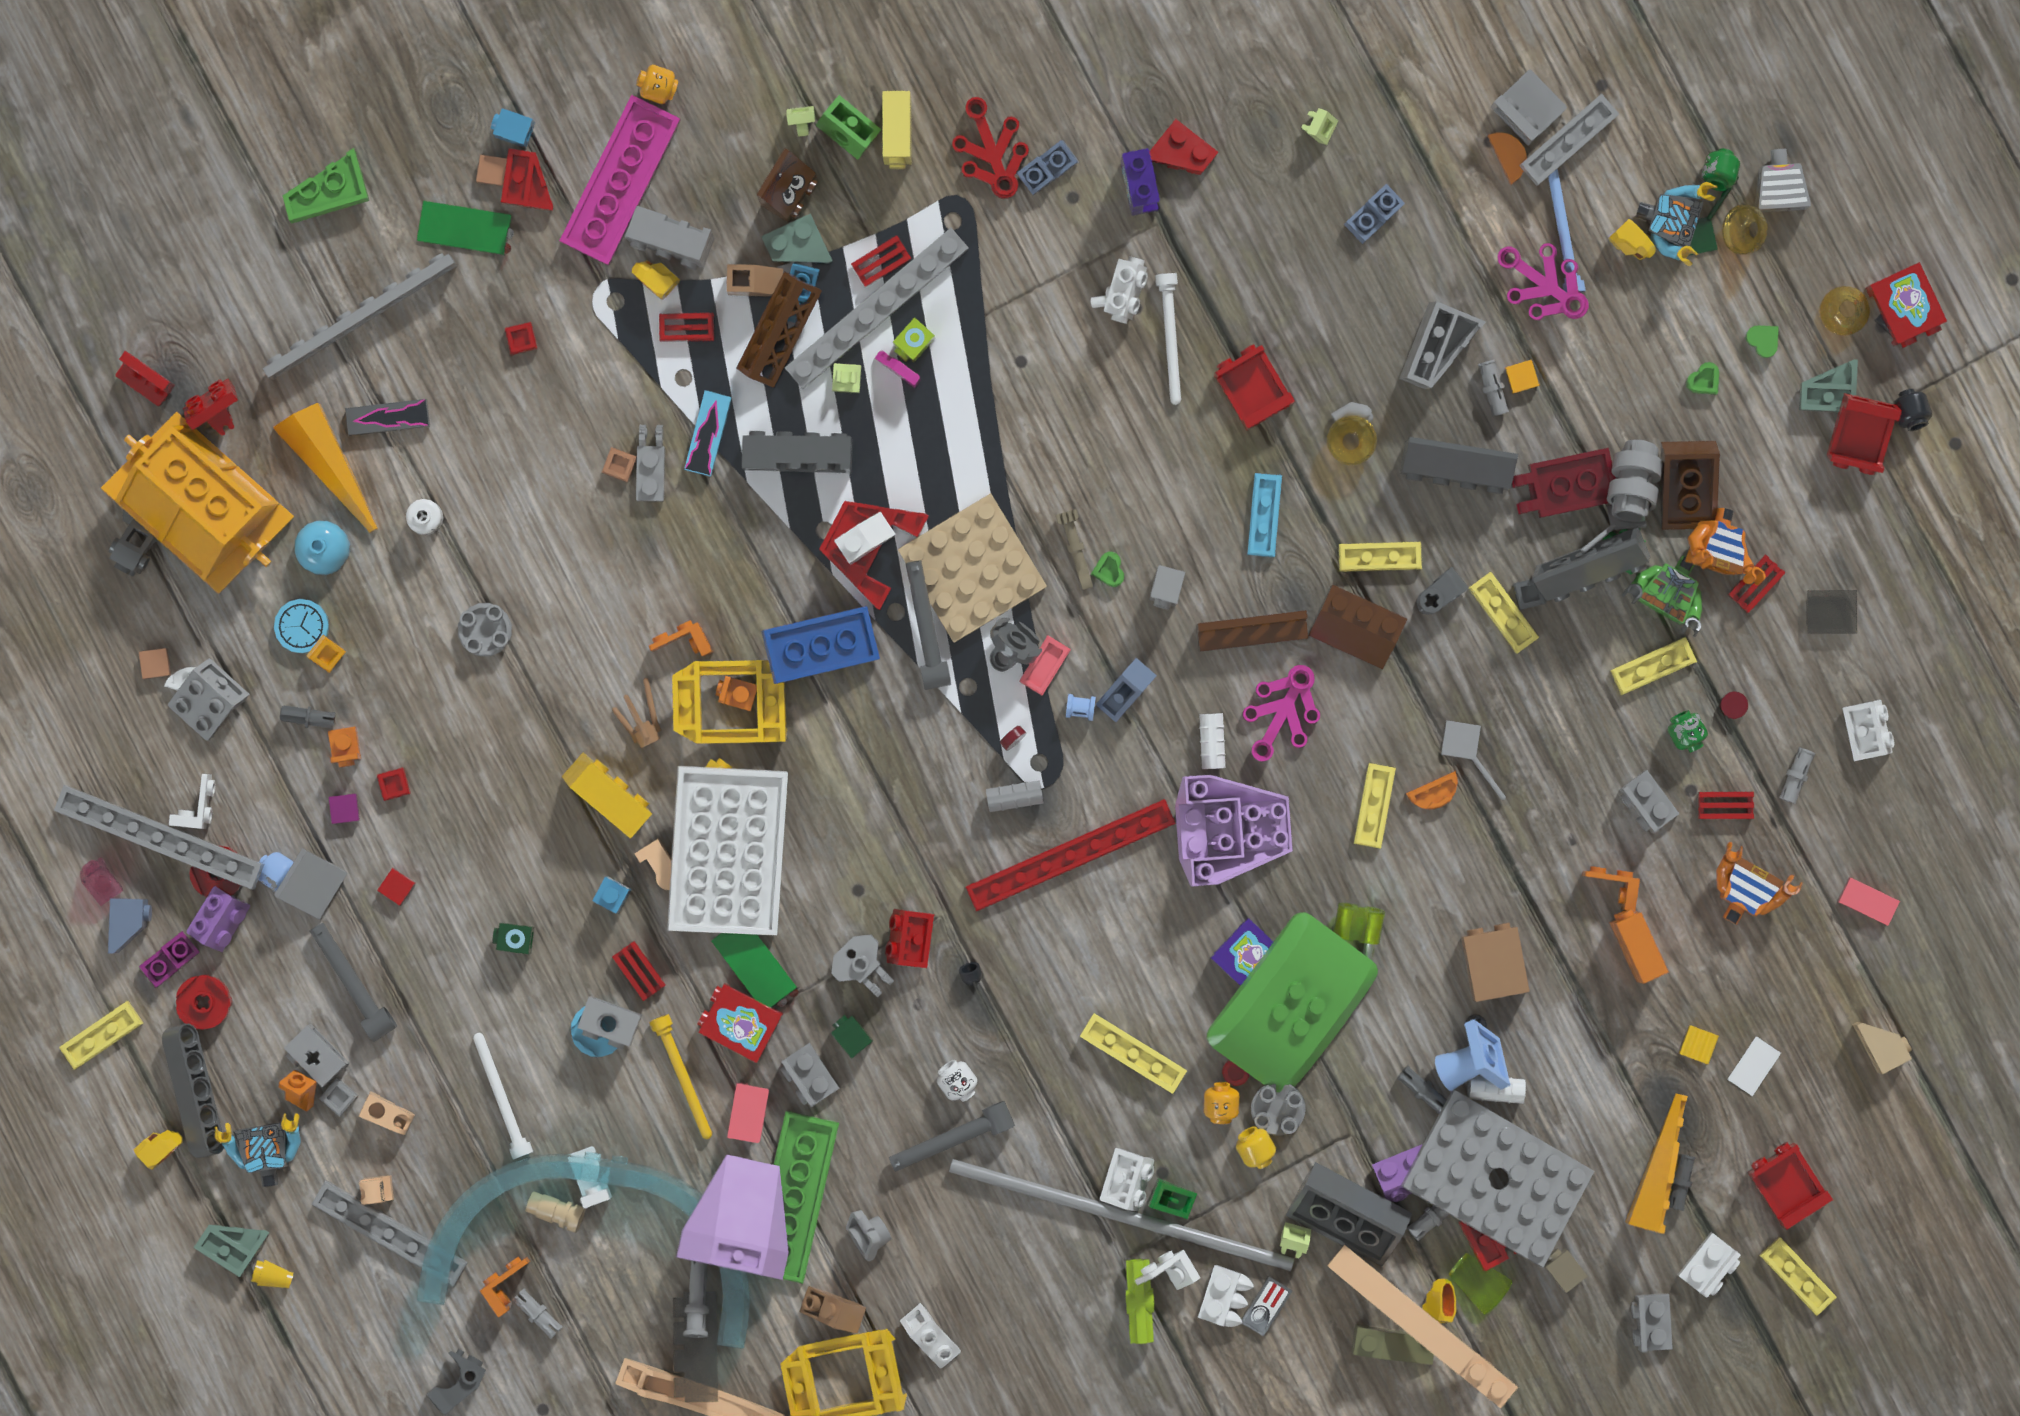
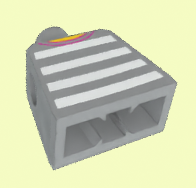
M1787 149L1771 150V165L1762 166L1758 171L1755 213L1807 210L1811 206L1801 164H1788Z

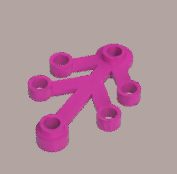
M1545 243L1539 249V254L1543 258L1545 276L1521 260V255L1517 249L1507 246L1499 251L1497 258L1502 267L1506 269L1515 268L1538 285V287L1526 289H1510L1507 293V299L1510 303L1518 305L1524 300L1551 295L1560 301L1559 303L1545 306L1538 303L1531 305L1529 316L1532 319L1542 320L1545 316L1564 313L1571 319H1579L1587 313L1589 302L1586 296L1579 293L1576 273L1579 266L1576 261L1566 259L1561 264V270L1566 274L1567 292L1558 286L1554 259L1557 249L1554 245ZM1546 247H1551L1553 250L1552 255L1546 257L1543 253ZM1509 253H1513L1515 256V260L1512 263L1506 262V256ZM1572 262L1574 270L1568 273L1565 270V266L1567 263ZM1515 291L1520 293L1518 301H1513L1511 298L1512 293ZM1577 300L1580 303V308L1573 311L1571 303ZM1536 307L1542 309V314L1539 317L1533 315V310Z
M1297 665L1289 671L1286 678L1269 683L1263 681L1257 684L1255 691L1261 698H1267L1274 691L1289 688L1283 699L1256 707L1252 705L1247 706L1243 710V718L1248 722H1254L1258 717L1276 712L1262 740L1256 741L1251 748L1252 756L1257 761H1267L1272 757L1274 752L1272 743L1286 717L1292 733V745L1296 748L1306 745L1307 736L1302 731L1294 702L1300 693L1305 707L1304 720L1309 724L1319 721L1320 712L1315 708L1310 691L1315 677L1309 667ZM1299 673L1304 674L1306 677V681L1303 684L1296 682V675ZM1263 684L1269 688V692L1266 695H1262L1259 692V687ZM1250 708L1256 711V716L1253 719H1249L1246 716V711ZM1310 710L1317 713V718L1314 721H1310L1307 718V713ZM1297 734L1304 737V742L1301 745H1297L1294 742V737ZM1260 745L1267 748L1265 756H1260L1257 753V748Z

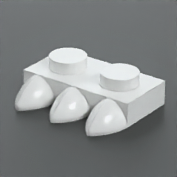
M1214 1265L1198 1318L1227 1327L1242 1324L1239 1315L1232 1311L1231 1308L1241 1309L1248 1306L1246 1299L1237 1290L1247 1291L1252 1289L1254 1285L1251 1280L1241 1273Z

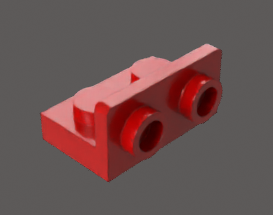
M124 351L119 358L123 364L115 376L156 406H161L175 385L138 358Z
M900 909L893 910V915L889 919L890 938L885 949L887 963L927 968L934 914Z

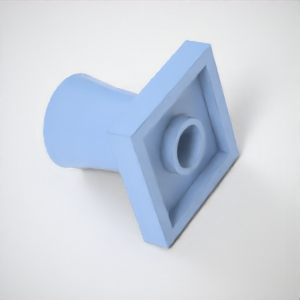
M1474 1019L1465 1023L1470 1046L1435 1057L1438 1075L1444 1086L1450 1091L1478 1075H1482L1501 1090L1511 1086L1500 1038Z

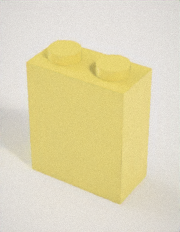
M882 91L884 165H889L890 169H905L906 165H911L910 91Z

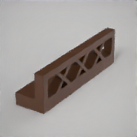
M784 271L736 369L748 378L774 388L822 290ZM802 290L810 291L811 293L807 301L799 305L798 298ZM796 314L797 321L795 325L787 329L786 322L788 318ZM784 338L785 346L783 350L775 353L774 346L776 342ZM772 363L773 370L769 378L761 376L760 374L764 366Z
M1307 610L1198 623L1197 633L1200 652L1308 639Z

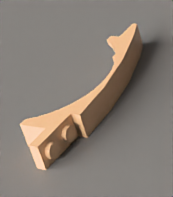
M1345 1244L1327 1265L1499 1408H1502L1518 1388L1517 1385L1499 1372L1490 1362L1431 1317Z
M624 1358L615 1383L636 1392L637 1395L677 1405L707 1416H785V1414L735 1395L628 1358Z

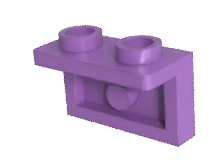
M214 886L187 929V934L203 945L223 952L230 943L237 927L244 920L250 905Z
M1422 1145L1372 1164L1386 1200L1398 1202L1412 1194L1401 1187V1184Z

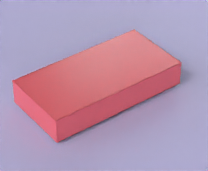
M1047 635L1040 647L1042 648L1041 654L1034 663L1029 664L1019 680L1020 683L1041 696L1071 650Z
M1849 877L1837 902L1888 926L1900 901Z

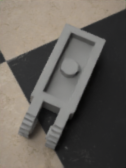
M646 425L639 426L636 501L664 502L665 447H663V425H657L655 429L656 446H646Z

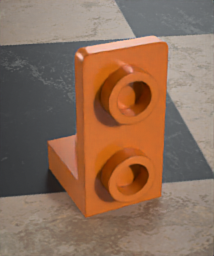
M691 620L677 626L678 632L670 636L665 632L652 639L653 644L649 645L650 651L654 652L691 634L693 638L689 639V643L695 654L700 652L702 657H706L713 653L698 622L693 624Z
M1590 866V871L1582 872V876L1625 882L1624 888L1620 887L1618 903L1622 904V910L1632 909L1636 911L1640 879L1633 878L1634 872L1617 870V875L1606 874L1607 868Z
M518 1256L505 1265L508 1271L500 1276L495 1272L483 1281L485 1287L480 1292L498 1318L511 1308L508 1306L510 1299L502 1289L498 1291L495 1286L530 1262L528 1257L521 1261Z

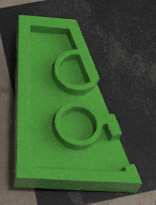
M354 148L346 153L347 155L334 163L333 161L327 165L325 170L313 178L309 177L283 195L291 224L370 201Z

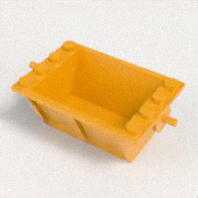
M178 412L152 437L146 435L138 442L131 435L125 437L124 441L132 447L126 456L127 462L101 487V490L214 591L220 594L255 558L265 567L271 564L272 561L262 551L294 516L197 429L192 431L186 420Z

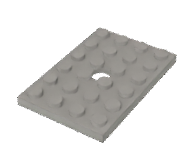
M1453 1090L1404 1178L1401 1187L1534 1264L1544 1267L1587 1187L1594 1170ZM1495 1168H1502L1508 1174V1183L1500 1190L1494 1189L1488 1179L1490 1172Z

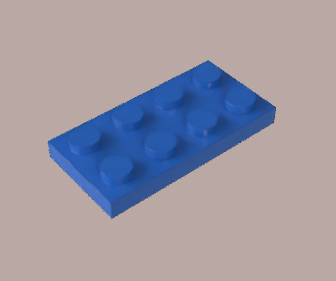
M867 606L761 631L774 684L880 659Z

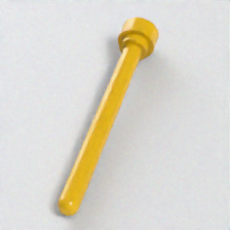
M666 1014L649 1021L652 1031H656L657 1036H661L701 1136L704 1139H710L712 1131L670 1032L673 1030L671 1027L673 1022L670 1015Z

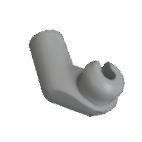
M1350 402L1331 413L1337 425L1349 418L1359 419V422L1363 425L1369 424L1373 420L1371 408L1355 402Z

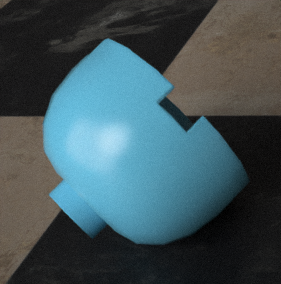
M315 521L307 524L299 531L295 539L294 552L298 562L305 570L314 574L328 575L338 571L349 556L350 543L346 533L338 525L329 521Z

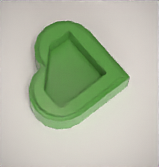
M1753 326L1746 332V342L1750 346L1755 347L1760 357L1770 358L1777 352L1779 326Z
M1706 362L1702 364L1697 372L1687 377L1686 387L1689 391L1698 394H1718L1719 369L1714 363Z
M1115 552L1104 553L1090 575L1110 587L1120 586L1124 580V573L1119 568L1121 565L1119 555Z

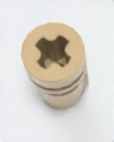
M535 1191L532 1192L526 1206V1212L535 1215L536 1218L550 1223H558L560 1228H565L566 1226L567 1230L577 1233L586 1208L578 1204L573 1206V1203L570 1201L564 1203L557 1198Z

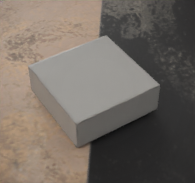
M336 1078L319 1099L340 1117L358 1097V1094L342 1080Z

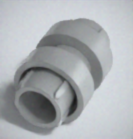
M1628 440L1625 442L1622 451L1614 455L1612 474L1618 479H1614L1609 483L1607 501L1612 505V515L1618 520L1640 523L1645 520L1648 511L1656 508L1658 488L1653 484L1661 479L1663 461L1658 457L1659 449L1651 442Z

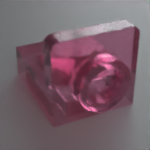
M102 857L96 861L91 860L86 863L79 873L82 884L100 906L123 891V887L106 867Z

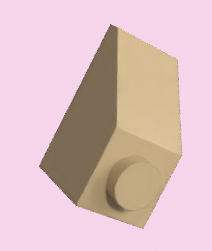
M1860 1022L1852 1024L1877 1073L1884 1074L1912 1059L1909 1054L1912 1049L1905 1037L1901 1038L1898 1034Z

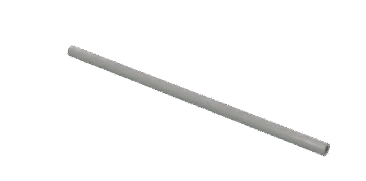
M952 1159L949 1172L1284 1270L1291 1271L1294 1258Z

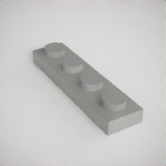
M1600 94L1519 166L1538 186L1617 117L1619 113Z

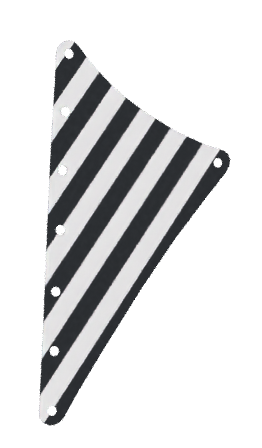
M959 195L946 196L898 224L844 247L829 251L833 261L830 264L797 263L819 269L815 287L821 289L822 292L774 388L748 378L736 369L772 296L728 295L726 292L727 277L706 280H680L678 285L663 300L659 299L640 280L614 278L601 282L593 293L592 304L596 316L695 426L705 391L732 398L718 451L861 606H867L869 614L920 668V666L925 665L906 564L898 551L899 548L917 537L892 525L891 528L896 535L884 542L877 553L867 576L891 588L881 610H879L819 550L824 539L817 536L816 527L823 521L832 524L843 502L850 501L925 513L929 517L920 533L922 535L991 493L1016 534L991 383L977 223L974 209L967 199ZM956 212L959 214L962 223L954 231L967 245L969 250L835 362L836 364L861 365L860 393L832 392L834 364L802 389L785 367L949 230L944 224V218L948 213ZM898 236L912 260L865 288L851 263L893 237ZM895 244L859 266L861 270L898 248ZM902 253L896 255L892 259L878 266L877 268L865 274L864 276L866 277V279H868L871 276L875 275L879 271L883 270L892 263L901 259L903 257ZM796 262L774 268H781L785 272L790 273L792 264ZM614 292L620 293L624 298V305L619 310H612L607 305L608 296ZM714 313V341L660 342L659 314ZM915 317L935 335V339L915 362H912L910 359L905 362L894 352L897 347L893 345V341ZM708 319L665 320V325L708 324ZM786 322L787 329L795 325V323ZM708 330L665 331V335L708 334ZM784 338L776 342L774 346L775 353L783 350L785 346ZM879 351H884L918 374L921 381L914 388L874 359ZM772 363L764 366L760 374L761 376L769 378L773 370ZM681 369H687L693 376L692 382L686 387L679 386L675 381V374ZM749 431H765V436H776V432H793V436H804L805 432L820 433V436H831V433L847 434L853 440L852 473L743 470V435H749ZM1029 598L953 643L931 606L941 662L947 661L952 684L939 687V690L1024 782L1040 780L1041 788L1054 784L1061 775L1064 761L1048 689L1041 696L1019 682L1029 664L1016 663L1009 670L1000 672L995 670L990 663V654L995 648L990 638V630L999 619L1010 618L1008 623L1014 625L1021 622L1035 633ZM893 603H899L905 610L904 617L899 621H892L887 615V609ZM999 652L998 658L1000 662L1008 665L1009 659ZM971 678L976 682L977 690L973 695L965 696L960 692L959 684L963 679ZM1016 726H1021L1027 734L1018 744L1006 751L1000 744L1001 739ZM1043 754L1046 756L1048 766L1045 770L1039 772L1032 769L1030 759L1033 755Z

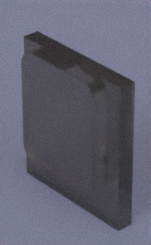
M1807 590V634H1857V590Z

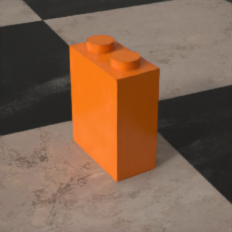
M1630 909L1616 913L1614 915L1615 920L1609 923L1636 982L1644 984L1669 973L1642 912Z

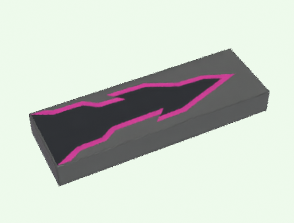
M427 399L345 408L348 436L431 427Z

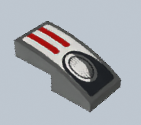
M1268 1276L1255 1299L1253 1298L1241 1318L1242 1324L1264 1336L1289 1298L1292 1290Z

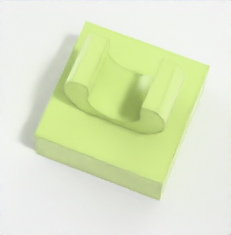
M814 106L787 109L788 125L796 124L798 137L809 135L808 123L815 122Z
M1318 108L1317 113L1309 111L1307 115L1313 121L1310 126L1303 124L1302 129L1317 142L1327 145L1338 120L1328 111Z
M834 363L832 392L860 393L861 365Z
M1285 1222L1280 1242L1282 1247L1281 1253L1285 1254L1288 1248L1296 1251L1295 1258H1300L1302 1253L1306 1254L1310 1243L1311 1229Z

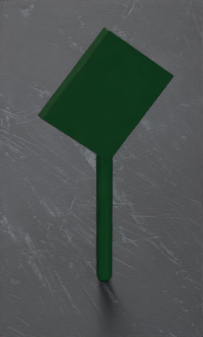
M1733 186L1727 188L1722 193L1707 217L1698 219L1690 247L1698 254L1718 250L1712 218Z

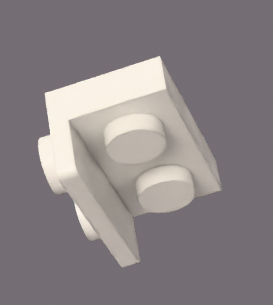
M1881 700L1843 708L1854 761L1892 753L1894 738L1892 733L1888 732L1886 721H1888V711L1886 706L1882 705Z
M1115 1148L1099 1200L1126 1210L1138 1212L1145 1202L1146 1186L1154 1173V1159Z
M1711 1232L1677 1275L1706 1298L1710 1294L1714 1296L1722 1287L1723 1283L1721 1280L1726 1273L1731 1274L1738 1267L1740 1254Z

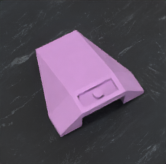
M1212 775L1182 777L1175 803L1179 860L1190 886L1220 884L1292 852L1288 796Z
M726 1155L682 1229L676 1257L783 1280L788 1257V1243L780 1166Z

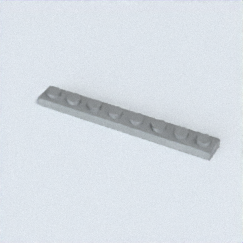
M952 228L947 230L787 365L785 369L799 386L804 389L968 251L967 245Z
M441 253L429 261L430 265L423 270L420 268L414 269L406 275L407 279L402 283L397 284V282H394L382 290L384 294L376 299L372 296L359 304L360 309L353 313L347 311L336 318L337 323L329 328L327 325L320 327L313 332L314 337L305 342L303 339L294 343L290 347L291 351L284 356L277 354L267 361L268 365L263 368L264 372L271 380L278 378L457 267V264L449 254L444 256Z
M63 785L54 808L56 812L252 890H255L264 867L263 863L67 785Z

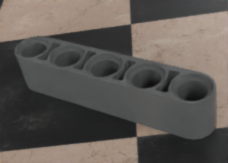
M182 1024L168 1028L163 1032L162 1044L188 1149L196 1158L217 1155L223 1151L224 1146L215 1139V1127L220 1132H222L198 1032L191 1024Z

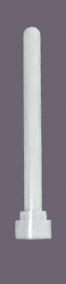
M1177 273L1155 275L1156 286H1159L1163 299L1170 401L1172 404L1177 405L1181 402L1173 291L1175 290V285H1178Z
M476 1033L473 1040L512 1140L509 1151L514 1160L532 1153L533 1149L530 1142H527L526 1138L521 1136L484 1035Z

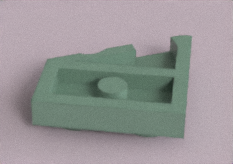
M811 213L761 236L773 262L824 264L833 262Z
M1851 360L1800 383L1799 410L1839 412L1844 393L1856 396L1858 360Z
M208 1225L194 1248L241 1278L270 1233L266 1230Z

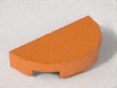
M1500 132L1488 135L1489 141L1510 185L1520 179L1524 172L1519 165L1527 159L1525 148L1517 138L1510 134Z
M1456 771L1405 794L1413 804L1420 808L1430 810L1441 808L1450 802L1456 793L1458 784Z

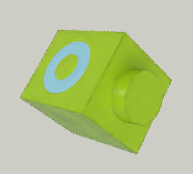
M914 317L893 341V345L897 347L894 352L905 362L908 359L915 362L934 341L935 335Z

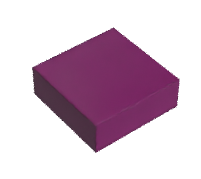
M357 794L329 797L332 824L360 821Z

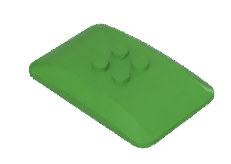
M1306 912L1297 913L1290 919L1209 1027L1206 1037L1207 1041L1215 1050L1265 1086L1276 1084V1092L1280 1093L1285 1085L1290 1084L1295 1087L1328 1047L1363 999L1377 977V966L1371 959L1312 915Z

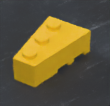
M583 752L562 775V778L574 792L631 839L652 815L647 808L649 802L638 793L633 796L627 791L629 786L618 776L615 779L607 773L609 769L598 759L593 761Z

